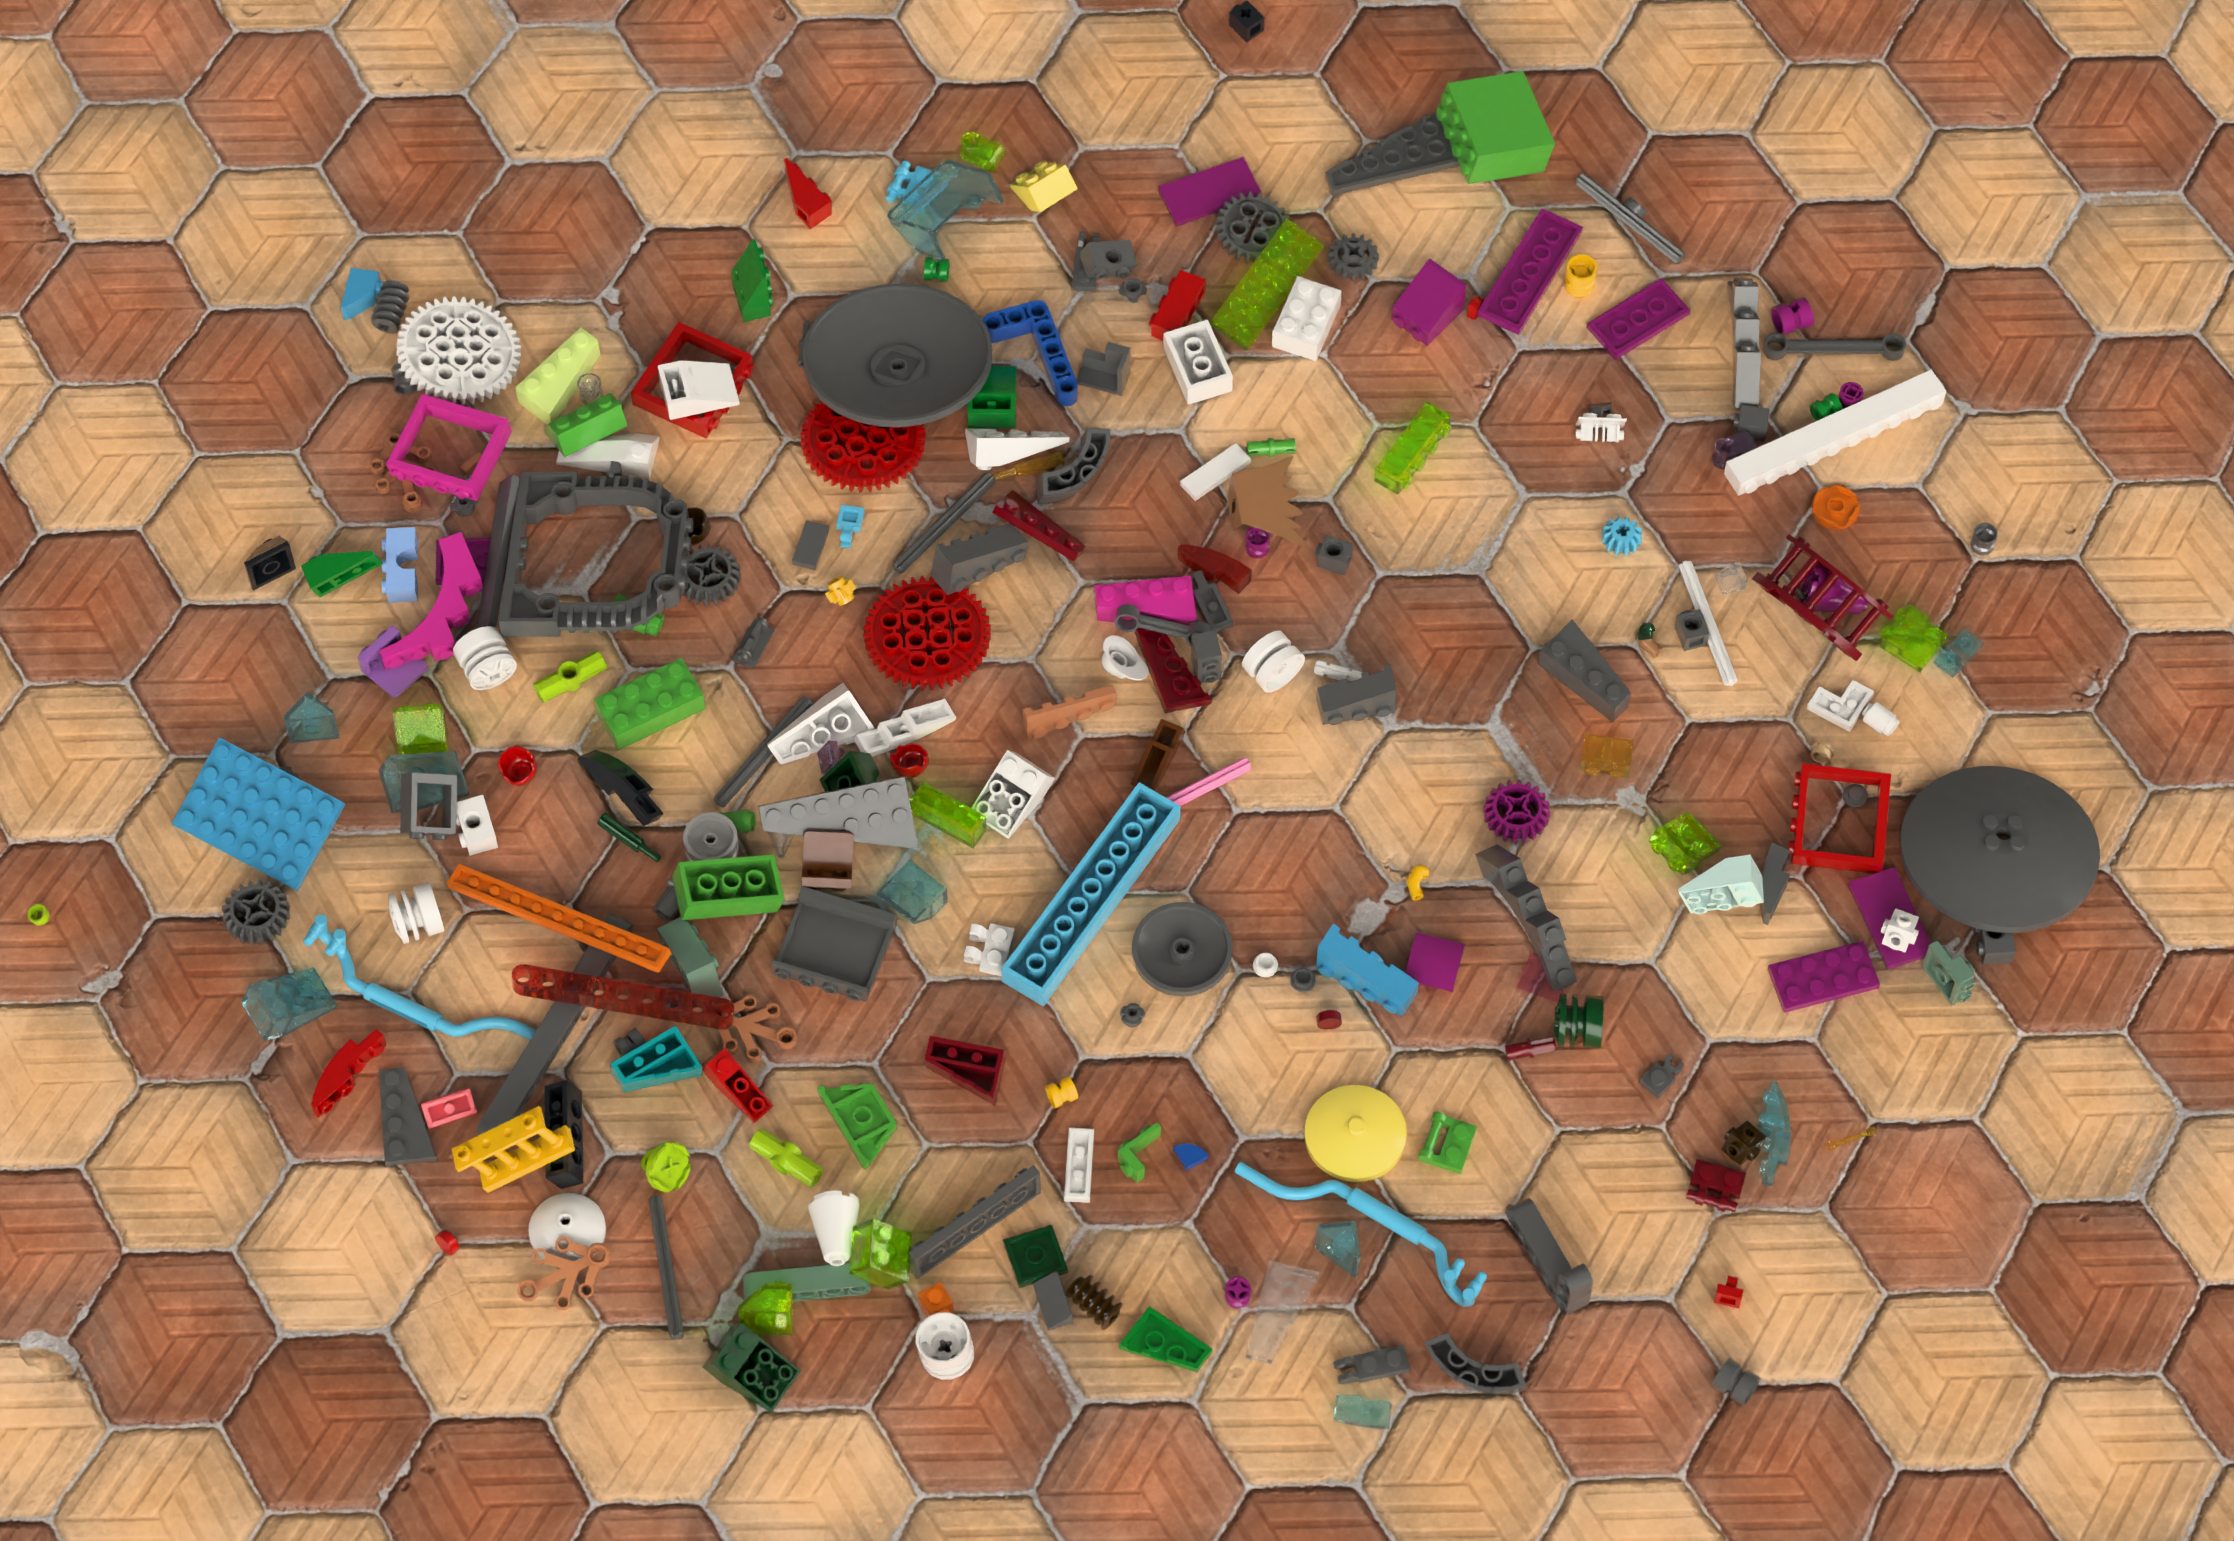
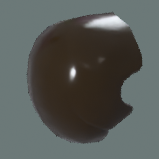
M698 507L687 508L689 518L693 519V532L689 533L688 536L691 538V546L702 542L708 536L711 528L704 510Z

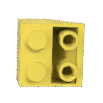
M1046 161L1037 163L1031 172L1018 175L1015 178L1016 181L1010 184L1011 189L1031 211L1036 212L1045 210L1077 190L1065 164Z

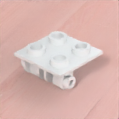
M1584 413L1583 417H1578L1576 426H1581L1580 429H1576V439H1580V441H1593V428H1595L1594 441L1597 442L1598 428H1602V442H1604L1605 428H1607L1606 442L1619 443V440H1624V431H1619V429L1624 427L1627 419L1621 418L1619 414H1608L1607 418H1598L1597 414Z

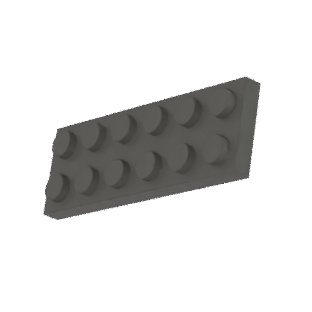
M1034 1165L1029 1169H1022L1015 1175V1179L1007 1184L1002 1183L992 1195L979 1199L972 1209L966 1213L961 1212L956 1215L952 1223L946 1227L941 1226L932 1233V1237L924 1242L919 1241L909 1252L911 1273L918 1280L1039 1195L1041 1188L1040 1172Z

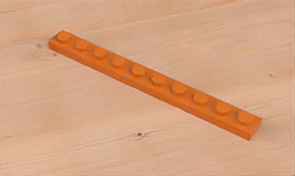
M461 864L456 867L446 882L451 890L657 973L660 972L671 955L670 948Z

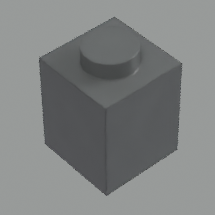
M1741 405L1740 414L1735 413L1733 427L1737 428L1736 437L1765 441L1770 408Z

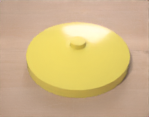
M1346 1085L1322 1095L1311 1107L1306 1118L1304 1131L1306 1148L1314 1163L1326 1174L1348 1182L1370 1181L1389 1172L1401 1158L1407 1136L1405 1119L1397 1104L1383 1092L1362 1085Z

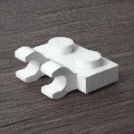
M990 923L989 930L981 925L971 924L969 940L984 942L985 946L983 952L975 947L966 946L964 962L979 964V972L1002 976L1001 968L1008 960L1015 928Z

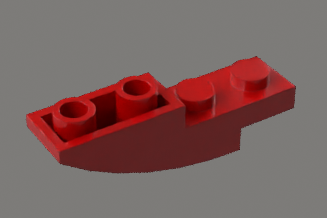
M375 1029L358 1045L350 1039L331 1059L317 1083L311 1102L313 1113L317 1118L323 1113L326 1114L331 1111L341 1097L348 1096L355 1086L353 1075L360 1073L369 1060L373 1057H378L383 1052L386 1043L380 1031Z

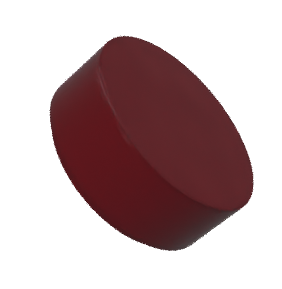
M1326 1010L1316 1016L1317 1027L1320 1029H1335L1342 1025L1341 1013L1338 1011Z

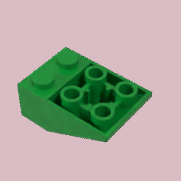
M755 239L751 240L731 271L732 285L743 322L771 316L770 307L774 306L771 295L772 287L768 266L765 267L763 248H758Z
M991 366L984 386L968 402V428H1016L1017 366Z

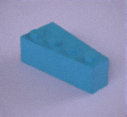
M1333 924L1318 945L1316 969L1323 976L1336 979L1346 989H1354L1361 993L1366 1000L1381 1004L1388 1012L1403 1016L1418 994L1419 982L1393 964L1386 966L1380 955L1374 951L1367 953L1358 945V940L1352 936L1349 939L1338 933L1340 928Z

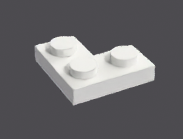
M1852 680L1840 698L1819 686L1808 703L1807 710L1850 732L1871 700L1874 691Z

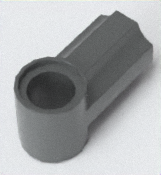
M672 876L668 881L666 891L653 906V911L665 921H672L679 911Z

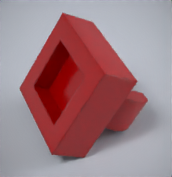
M1728 1276L1726 1285L1718 1283L1714 1303L1740 1308L1744 1289L1736 1288L1737 1277Z

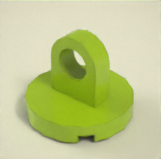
M673 1141L662 1142L654 1149L649 1150L641 1161V1167L646 1171L649 1184L654 1189L665 1193L673 1189H679L687 1180L691 1169V1164L688 1163L689 1151L684 1145Z

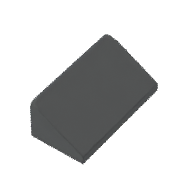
M1058 1271L1034 1282L1033 1287L1048 1331L1073 1324V1316Z

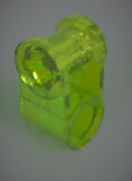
M968 132L961 138V158L966 162L981 167L985 171L994 172L1006 153L1005 148L1001 144L986 139L977 133Z

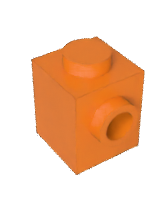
M941 1281L918 1293L919 1306L926 1318L936 1313L949 1312L954 1314L953 1302Z

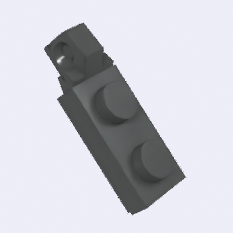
M1202 570L1192 573L1194 600L1205 623L1210 626L1211 631L1216 630V632L1233 627V620L1215 582L1213 583L1212 580L1207 582Z

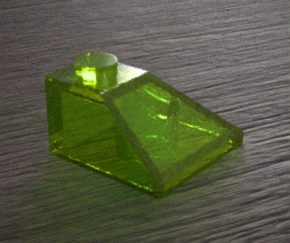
M784 1281L764 1284L738 1305L739 1322L755 1334L793 1335V1285Z

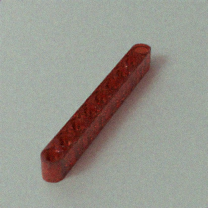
M520 964L512 971V988L516 994L521 996L720 1030L730 1028L734 1022V1005L725 998L527 964ZM520 978H527V979H529V980L526 981V982H520V981H518V979H520ZM551 982L553 983V985L544 986L543 983ZM571 986H576L579 989L571 991L567 988ZM596 990L604 992L601 995L593 994V992ZM627 995L628 998L619 999L618 996ZM651 999L653 1000V1002L650 1004H646L643 1002V1000ZM670 1003H675L678 1005V1007L671 1008L667 1005ZM699 1007L702 1008L703 1011L695 1012L692 1009ZM726 1012L728 1015L719 1016L717 1013Z

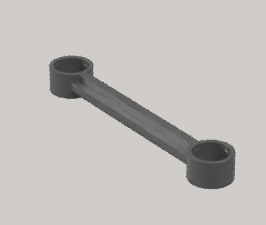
M1771 333L1765 338L1763 353L1771 360H1780L1786 353L1882 354L1885 359L1896 361L1903 357L1906 341L1901 335L1896 333L1886 335L1883 340H1787L1780 333ZM1776 342L1781 344L1783 349L1775 351L1770 349L1768 344ZM1895 343L1901 347V350L1891 351L1885 345Z

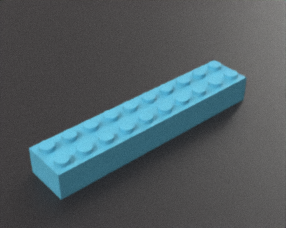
M1139 782L1001 968L1002 982L1044 1007L1178 824L1181 806Z

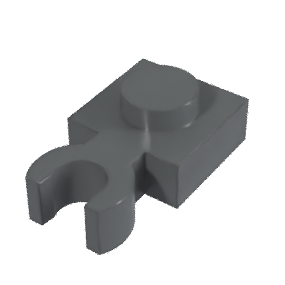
M1669 1054L1665 1058L1663 1067L1656 1062L1640 1078L1639 1084L1657 1099L1675 1083L1676 1078L1672 1075L1681 1073L1683 1069V1062L1675 1067L1670 1065L1674 1058L1673 1054Z

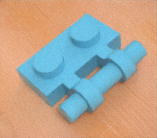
M902 161L901 166L897 167L894 173L893 183H890L887 188L888 193L885 199L892 203L896 197L900 198L901 207L923 213L939 179V172L917 166L913 173L909 171L911 164L908 161ZM903 181L909 182L907 189L901 187Z

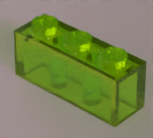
M925 782L920 785L910 799L913 816L973 849L987 830L986 816Z

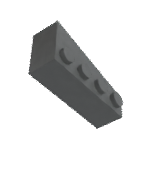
M1008 523L989 529L982 536L975 533L970 535L969 539L965 541L960 539L952 540L949 546H945L943 543L936 545L931 577L947 595L956 591H962L966 586L974 582H980L986 576L994 572H1000L1006 566L1022 561L1026 556L1028 541L1015 526Z
M1573 619L1540 650L1539 665L1611 722H1614L1629 707L1631 692Z

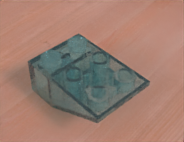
M314 967L251 983L241 1001L264 1041L285 1036L337 1008V1004Z

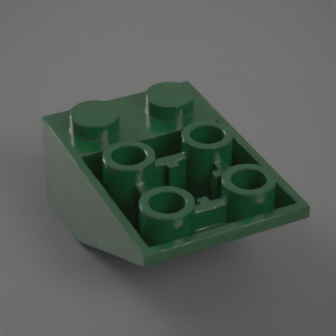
M742 1323L729 1328L702 1366L703 1369L722 1384L770 1413L773 1412L801 1372V1370Z

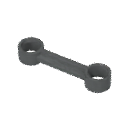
M1130 604L1121 605L1116 611L1115 625L1121 631L1132 632L1137 628H1143L1185 638L1189 646H1191L1192 633L1211 631L1210 626L1202 621H1194L1189 625L1141 615L1139 609ZM1129 616L1134 618V620H1125L1121 617Z

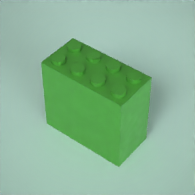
M1523 71L1447 83L1444 93H1442L1439 107L1436 109V115L1444 127L1445 137L1450 141L1453 156L1457 158L1460 172L1465 176L1468 184L1545 171L1555 142Z

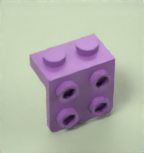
M392 625L387 631L381 632L377 640L370 646L362 649L358 656L361 671L391 697L397 698L428 670V665L420 659L403 663L398 668L384 669L379 650L401 640L400 631Z

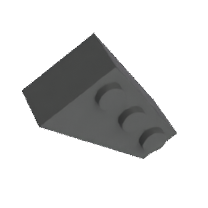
M1391 664L1383 666L1384 671L1370 675L1369 671L1361 673L1362 678L1348 682L1346 678L1317 688V703L1322 724L1337 725L1343 721H1361L1367 717H1385L1394 713L1397 689Z

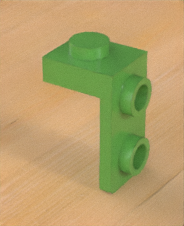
M1158 1122L1153 1126L1148 1125L1140 1131L1139 1136L1132 1141H1125L1119 1147L1118 1162L1121 1164L1120 1168L1126 1177H1132L1136 1183L1145 1177V1167L1135 1154L1161 1136V1126Z

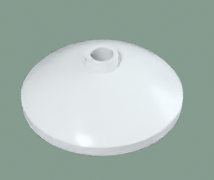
M562 1193L546 1199L536 1208L529 1222V1238L534 1250L542 1248L549 1254L574 1262L583 1258V1256L570 1251L566 1253L559 1252L555 1245L558 1238L567 1237L572 1242L589 1247L593 1243H603L606 1235V1222L599 1206L588 1197L576 1193ZM563 1220L570 1221L567 1225L561 1224ZM565 1240L560 1241L558 1244L559 1248L566 1249L568 1242ZM543 1252L537 1253L542 1259L545 1258Z

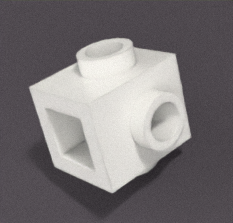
M1895 908L1891 919H1885L1880 933L1885 934L1882 944L1894 950L1906 952L1909 943L1914 945L1919 931L1915 930L1919 917Z

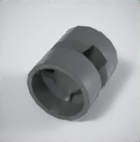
M1729 1358L1716 1375L1712 1387L1721 1393L1731 1392L1730 1398L1744 1406L1759 1385L1761 1377L1750 1370L1742 1372L1741 1365Z

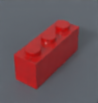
M1180 270L1176 277H1172L1167 295H1163L1160 299L1158 312L1153 313L1150 318L1149 326H1151L1152 337L1163 341V333L1188 326L1206 292V279Z

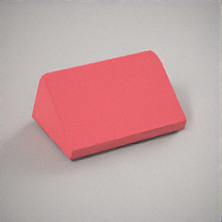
M469 1087L420 1103L428 1128L477 1113Z

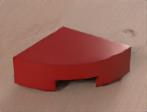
M1475 295L1468 304V318L1475 320L1478 317L1477 313L1484 302L1483 298Z

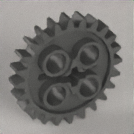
M1249 192L1247 198L1240 193L1238 200L1232 196L1230 203L1225 202L1223 209L1219 210L1215 222L1217 224L1215 232L1220 233L1217 241H1224L1221 248L1229 247L1228 255L1236 253L1237 261L1241 257H1245L1246 264L1249 259H1253L1254 264H1257L1258 259L1261 258L1266 263L1268 256L1274 260L1276 253L1281 254L1283 247L1286 248L1291 235L1289 232L1291 224L1286 223L1289 215H1282L1285 208L1277 209L1278 201L1271 204L1269 202L1270 196H1267L1264 200L1261 199V193H1258L1256 198L1253 197L1252 192ZM1243 212H1249L1252 216H1247ZM1261 212L1262 216L1258 221L1257 227H1255L1249 242L1245 244L1244 241L1249 229L1252 228L1258 213ZM1264 222H1270L1273 226H1268ZM1233 230H1238L1242 234H1236ZM1255 240H1259L1263 244H1257Z

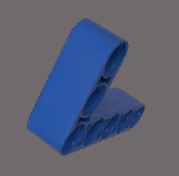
M1034 300L991 312L983 317V322L990 334L991 343L1031 333L1058 403L1062 406H1071L1077 402V381L1045 302Z

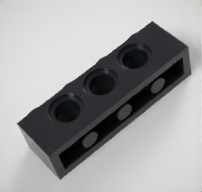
M568 1080L545 1086V1126L549 1130L554 1131L566 1125L571 1130L575 1151L545 1165L546 1179L560 1189L583 1184L582 1091Z

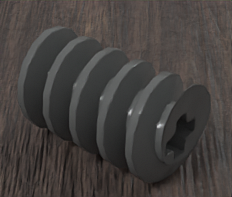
M389 280L384 282L381 287L382 290L379 293V298L373 310L371 322L380 331L395 334L399 330L398 325L401 324V318L404 315L403 310L407 307L406 302L409 301V295L407 294L409 289L403 283Z

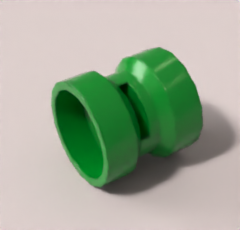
M926 257L923 273L924 280L938 279L940 282H948L950 260L943 258L935 260L933 257Z
M1829 393L1823 397V400H1817L1809 406L1815 421L1843 410L1841 402L1833 393Z

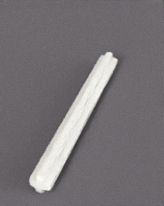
M1683 561L1679 565V570L1694 609H1700L1709 632L1708 645L1723 684L1725 686H1733L1738 679L1695 568L1691 561Z

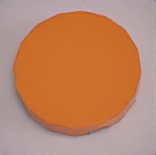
M1832 485V487L1821 488L1815 494L1811 506L1812 515L1825 528L1843 530L1850 527L1857 520L1860 504L1856 494L1850 489L1840 485Z

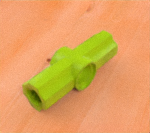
M595 650L574 662H563L556 672L533 683V688L540 701L545 703L566 691H577L581 687L582 682L607 670V665L600 652ZM568 675H574L572 678H566Z
M763 1128L757 1130L752 1136L749 1148L769 1160L770 1164L781 1174H790L810 1188L815 1186L821 1179L824 1172L823 1168L805 1157L802 1151L789 1141L783 1142Z

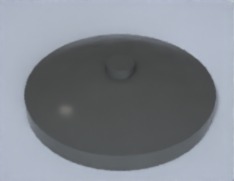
M1189 902L1169 903L1154 909L1139 923L1132 940V958L1138 974L1152 988L1172 996H1193L1213 988L1225 976L1232 959V939L1226 924L1210 909Z

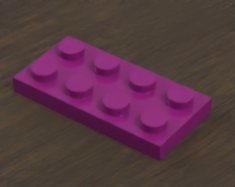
M1864 941L1768 965V972L1784 1013L1879 989L1880 982Z

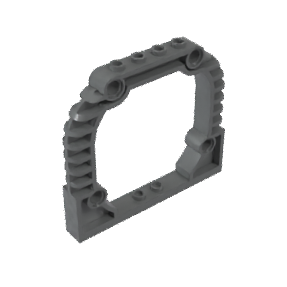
M520 472L499 615L502 637H560L561 631H569V633H575V631H583L584 633H589L590 631H598V633L612 631L613 633H618L619 630L624 629L630 631L635 626L648 624L652 617L657 613L660 615L665 608L676 606L681 600L682 589H686V574H684V570L689 568V558L686 552L691 550V538L688 536L689 533L693 532V519L689 518L686 503L675 499L673 494L666 490L662 484L652 482L649 478L645 477L643 479L635 478V476H629V478H621V476H615V478H607V476H601V478H593V476L579 478L578 472ZM630 505L647 508L657 514L660 531L665 535L661 568L648 578L646 591L629 600L618 602H559V598L555 594L545 593L539 596L529 590L524 584H520L521 570L526 568L524 552L528 551V537H526L528 524H538L556 512L563 515L571 514L578 506Z

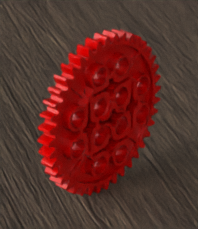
M821 400V405L815 403L814 410L808 411L809 417H805V424H802L801 449H803V456L806 457V463L810 464L811 471L816 470L817 477L823 475L824 482L831 479V486L840 483V489H844L848 485L850 492L855 487H858L859 492H862L864 487H867L868 491L872 492L873 486H876L880 491L882 484L890 488V481L898 484L899 477L906 479V472L913 473V467L918 466V460H922V452L925 451L926 438L923 424L908 427L882 428L881 426L874 425L867 426L868 424L842 416L826 406Z
M921 576L920 582H916L914 577H911L910 584L902 580V587L893 584V592L885 589V596L879 594L878 602L873 601V609H869L868 617H865V649L868 650V657L872 658L873 666L878 665L879 673L885 671V678L893 676V683L902 680V687L911 683L913 690L917 684L920 685L921 691H924L926 685H929L931 691H934L936 684L941 689H944L945 682L951 687L953 686V679L961 683L962 675L969 678L970 670L977 671V664H982V657L987 656V649L990 647L991 624H989V616L986 615V608H982V601H976L975 593L969 595V588L947 595L934 582L931 576L929 581H925V578ZM949 618H951L952 630H954V632H953V643H954V644H952L951 632H949V630H950V620H949ZM941 620L943 622L935 623L934 621ZM901 622H903L905 634V648L903 647L901 636ZM917 622L918 624L911 625L910 623ZM893 624L894 626L887 627L886 625ZM925 626H928L929 640H927ZM967 639V640H969V641H967V642H962V641H960V640ZM938 641H943V642H945V643L938 644V643H936V642H938ZM913 643H919L920 645L914 646V645H912V644H913ZM889 645H895L896 647L890 648V647H887V646H889ZM939 662H946L947 664L940 665V664H938V663H939ZM915 664H922V666H919V667H916V666H914V665H915Z

